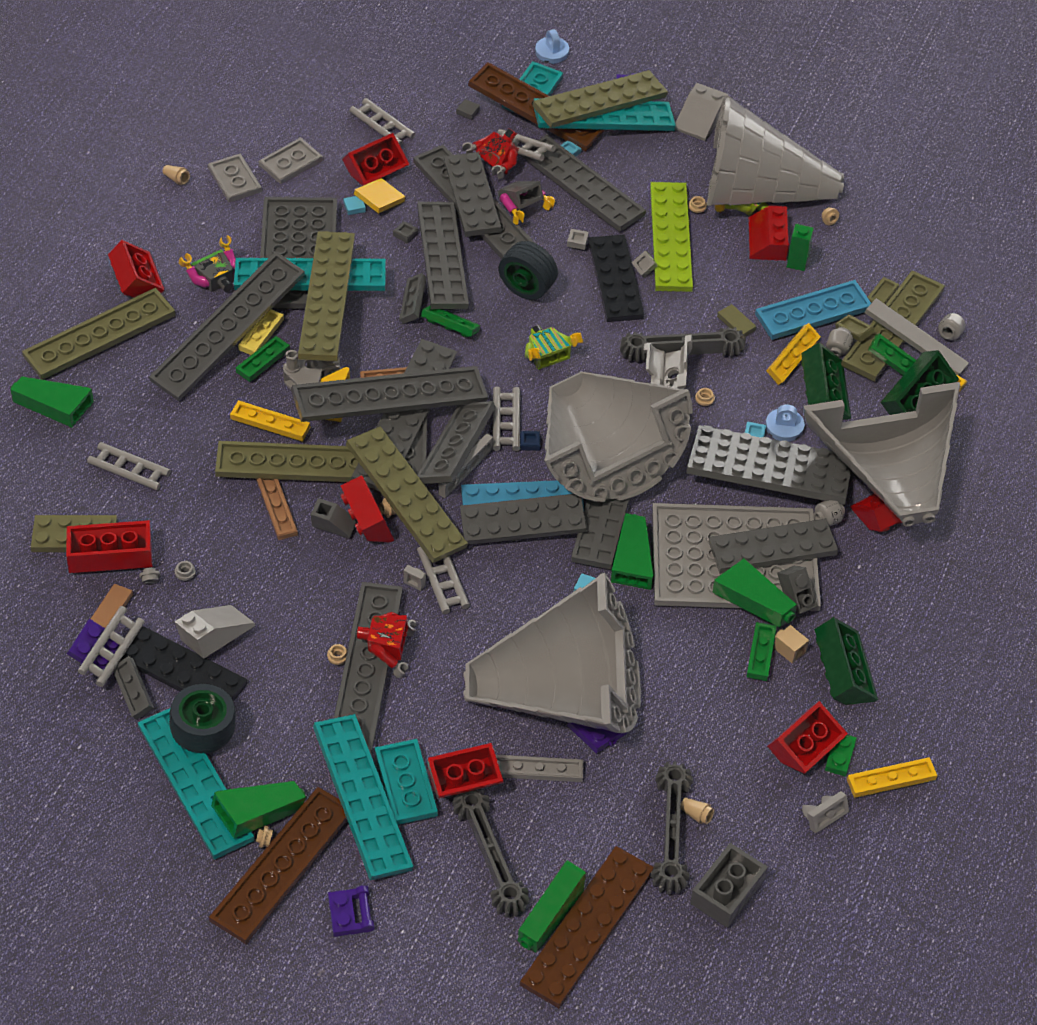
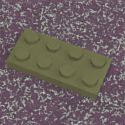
M35 515L31 552H66L67 526L117 523V515Z

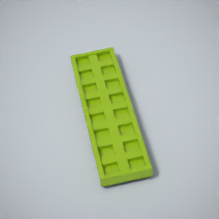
M650 182L653 258L658 265L654 269L655 291L692 292L693 282L686 183Z

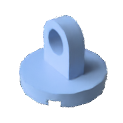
M555 29L546 32L545 38L540 39L536 43L535 53L543 62L546 60L551 64L560 63L569 55V45L565 40L559 38Z
M788 404L781 405L778 409L770 412L765 423L766 431L768 434L773 435L772 438L788 442L800 437L805 426L804 419L797 412V409Z

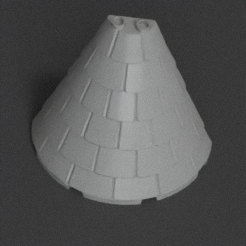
M724 96L715 127L713 148H717L709 183L707 206L837 199L838 193L842 194L844 173H840L823 160L817 158L807 149L801 147L769 123L760 119L746 107L741 106L730 96Z
M582 371L556 383L549 388L546 422L548 427L544 461L556 480L565 486L568 491L584 499L605 502L606 499H617L620 501L639 495L662 480L661 476L669 467L673 468L686 447L691 432V426L689 425L690 414L693 413L689 390L635 382V380Z
M959 382L920 388L916 411L842 422L845 407L843 400L805 405L803 407L804 418L811 431L903 522L905 527L922 522L932 523L935 521V515L939 512L942 497V486L950 449L949 444L957 408L956 402L960 390Z
M605 573L600 574L585 587L578 588L538 618L531 619L519 629L466 663L463 674L465 680V690L463 692L465 701L492 707L497 706L545 718L549 717L615 733L631 731L638 720L636 708H639L641 704L638 661H635L634 654L631 651V648L635 647L627 615L622 602L616 601L613 594L615 588Z

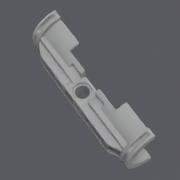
M692 335L685 336V344L681 347V350L669 353L655 348L651 343L644 344V352L647 354L646 371L651 375V384L671 386V388L684 389L686 387L688 355L692 350ZM677 373V377L670 379L671 375Z

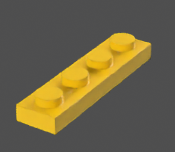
M809 323L805 324L766 370L767 373L778 385L783 383L802 360L801 353L814 346L821 336Z
M239 400L230 413L231 420L302 442L310 429V422H301L300 419Z
M930 757L850 774L847 776V782L854 798L933 781L936 780L937 773Z

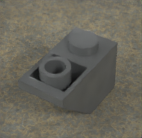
M320 498L317 499L310 514L312 527L349 539L355 524H357V520H352L350 514L338 504Z
M794 565L777 573L783 593L797 604L796 611L801 614L818 606L806 567Z

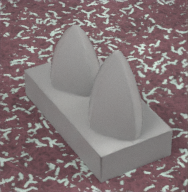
M842 791L834 796H822V804L819 806H802L803 814L809 820L810 830L814 833L821 831L849 812L847 795Z

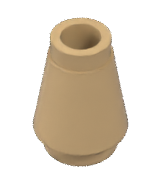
M166 165L163 168V174L178 185L186 184L189 181L190 173L186 168Z
M685 797L680 804V810H683L699 824H708L714 815V808L708 803Z

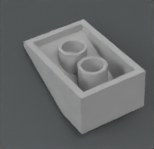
M696 83L678 116L675 130L706 141L716 126L723 98L725 95L728 96V94Z
M232 605L193 610L175 621L181 641L203 659L255 626L252 620Z

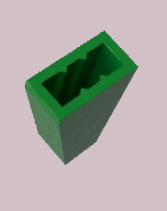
M22 376L10 389L14 403L71 428L94 402L92 389L89 387Z
M625 513L612 567L611 582L651 590L653 570L646 518L636 514Z
M744 558L714 579L712 592L715 595L778 627L785 623H790L796 616L797 604Z
M295 781L216 791L214 792L211 806L232 837L237 838L295 814L304 804L306 796L303 789L299 788Z
M568 860L564 863L518 930V942L523 948L531 949L537 953L563 921L584 891L586 876L584 870Z

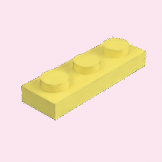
M270 310L239 343L238 349L249 355L255 353L266 344L283 322L284 314Z

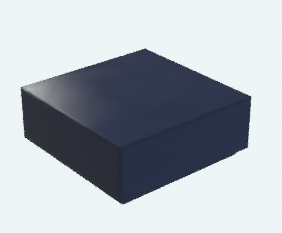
M520 431V450L540 451V431Z

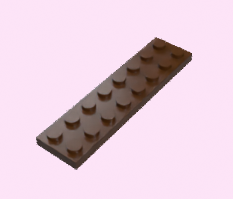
M489 62L468 83L469 87L537 125L533 107L534 98L542 99L549 97V95ZM544 128L562 139L576 144L584 151H587L604 132V129Z
M317 787L209 916V922L244 944H247L348 821L340 799Z
M615 846L520 981V986L559 1009L650 878L653 866Z

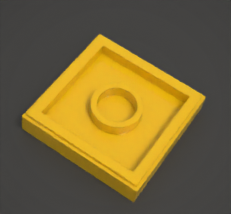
M382 178L361 186L354 191L355 196L377 213L405 202L406 197Z

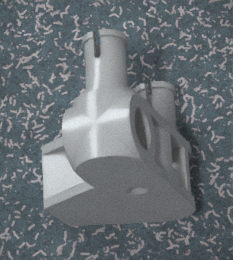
M289 350L285 354L286 363L283 365L284 383L291 390L292 385L321 382L323 377L341 369L340 358L338 356V361L299 360L297 351Z

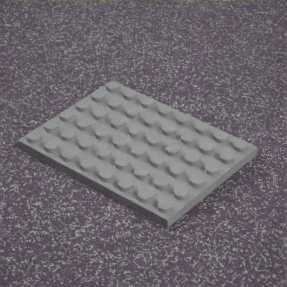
M653 503L654 605L741 608L712 592L714 579L721 574H719L709 545V537L814 520L813 508ZM817 558L756 568L782 591L777 573L794 565L806 567L818 605L810 610L820 611Z

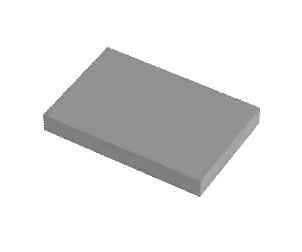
M300 137L259 160V166L278 183L283 184L322 162L323 156Z
M241 153L207 164L210 173L228 202L262 192L261 185Z

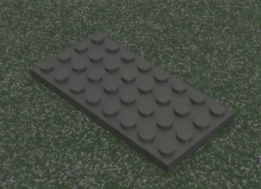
M264 197L260 258H269L275 251L285 258H314L318 231L336 232L337 198ZM290 290L273 308L305 309L308 291Z
M699 425L686 473L824 501H838L840 504L845 505L851 469L833 451L826 448H814L805 444L799 445L784 440L778 441L768 437L760 438L751 436L748 433H737L728 429L722 430L707 425Z

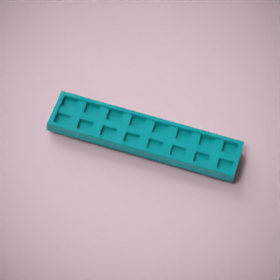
M649 101L553 128L674 131L676 125L669 102ZM534 109L538 127L550 128Z
M236 258L234 290H237L268 258ZM286 258L305 271V276L291 290L308 291L313 258ZM352 259L348 291H385L386 259Z
M170 708L137 722L138 728L212 858L215 860L253 842L254 835L252 832L233 838L212 808L214 792L227 789L206 753L188 751L176 743L170 730Z
M356 715L314 722L313 729L369 880L412 871L414 866Z

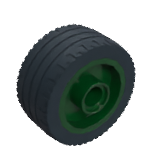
M517 242L502 257L498 265L502 282L511 292L523 299L537 300L541 298L558 277V268L551 254L534 242Z
M209 684L188 686L175 696L171 704L169 715L170 730L174 740L182 748L196 753H210L224 747L232 738L236 723L235 706L230 695L220 687Z

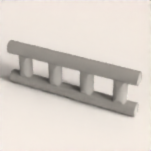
M367 98L362 101L364 106L359 109L352 106L349 110L382 136L391 134L389 130L396 127L400 130L395 135L400 146L403 144L401 139L406 136L413 139L416 135L415 132ZM369 110L376 113L371 118L365 115ZM383 118L389 123L385 124L384 126H380L376 122Z
M499 129L497 133L503 136L506 130ZM519 134L512 141L514 145H518L520 142L525 144L522 147H518L519 155L538 161L544 160L543 154L546 151L554 152L556 149L555 145ZM533 147L539 148L535 152L530 150Z
M494 387L493 402L496 408L493 411V450L499 451L501 445H512L513 451H519L520 388L514 387L512 393H501L500 387ZM501 400H512V407H501ZM501 415H512V422H501ZM501 430H512V437H501Z
M102 442L97 447L101 450L98 457L89 456L87 459V463L157 491L161 486L160 483L156 482L161 474L168 477L171 472L166 467ZM109 454L119 457L114 465L105 462ZM126 461L136 464L131 472L122 468ZM143 468L154 471L149 478L139 475Z
M418 547V554L442 613L448 614L450 612L449 606L461 604L463 609L469 608L470 604L450 556L442 559L443 565L432 567L429 557L421 547ZM448 572L451 580L439 583L436 575ZM454 588L457 596L445 599L443 590Z
M124 606L119 607L78 669L81 675H85L87 671H90L99 677L96 681L99 687L104 686L145 623L142 618H137L133 622L126 617L127 609ZM119 622L130 629L125 638L114 631ZM109 638L120 645L114 654L104 648ZM98 654L109 661L104 670L93 664Z

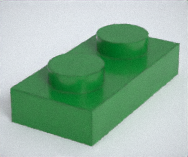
M846 735L830 750L825 771L846 777L857 737Z

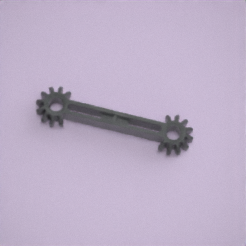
M729 326L726 329L721 328L719 332L643 336L642 332L636 334L634 331L633 334L627 333L625 337H622L620 353L623 355V359L628 358L629 362L632 360L637 363L639 360L645 362L647 354L644 352L645 343H651L655 348L669 353L681 350V347L685 344V336L692 335V350L689 355L722 353L723 357L729 355L732 358L733 355L739 356L743 352L746 338L741 330L737 331L736 327L730 329Z
M676 760L673 762V765L666 761L664 767H659L655 777L658 790L666 792L663 863L655 862L653 871H651V879H653V887H659L660 893L666 890L668 896L672 891L679 894L681 889H685L690 877L689 872H687V865H680L678 857L681 792L688 793L690 791L693 778L690 769H685L684 763L677 765ZM671 795L676 796L674 815L670 814ZM670 839L674 840L673 860L668 858ZM667 874H671V875H673L674 877H668V876H666V875H667Z
M483 789L456 794V797L453 799V812L455 815H458L460 821L463 819L469 821L496 886V889L491 891V904L497 908L498 914L505 912V916L508 917L509 913H513L517 917L518 911L524 912L526 905L529 904V891L523 887L522 881L518 883L513 882L485 815V813L490 811L489 797L484 795ZM477 820H479V822H480V825H481V827H482V829H483V832H484V834H485L486 839H484V836H483V834H482V831H481V829H480V827H479V824H478ZM495 862H496L497 865H498V868H499V870H500V872H501V875H502V877H503L504 882L502 881V879H501V877H500V875H499V872H498V870H497V867H496V865H495ZM507 896H513L514 898H513V899H508V898H506V897H507Z

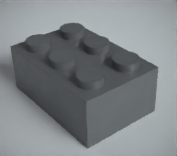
M729 843L692 890L690 904L728 928L765 881L768 866Z

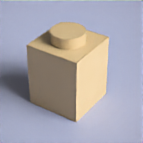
M791 625L785 630L781 629L776 634L774 649L792 664L806 653L809 640Z

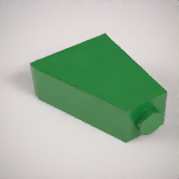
M795 224L786 268L805 271L812 246L813 227Z

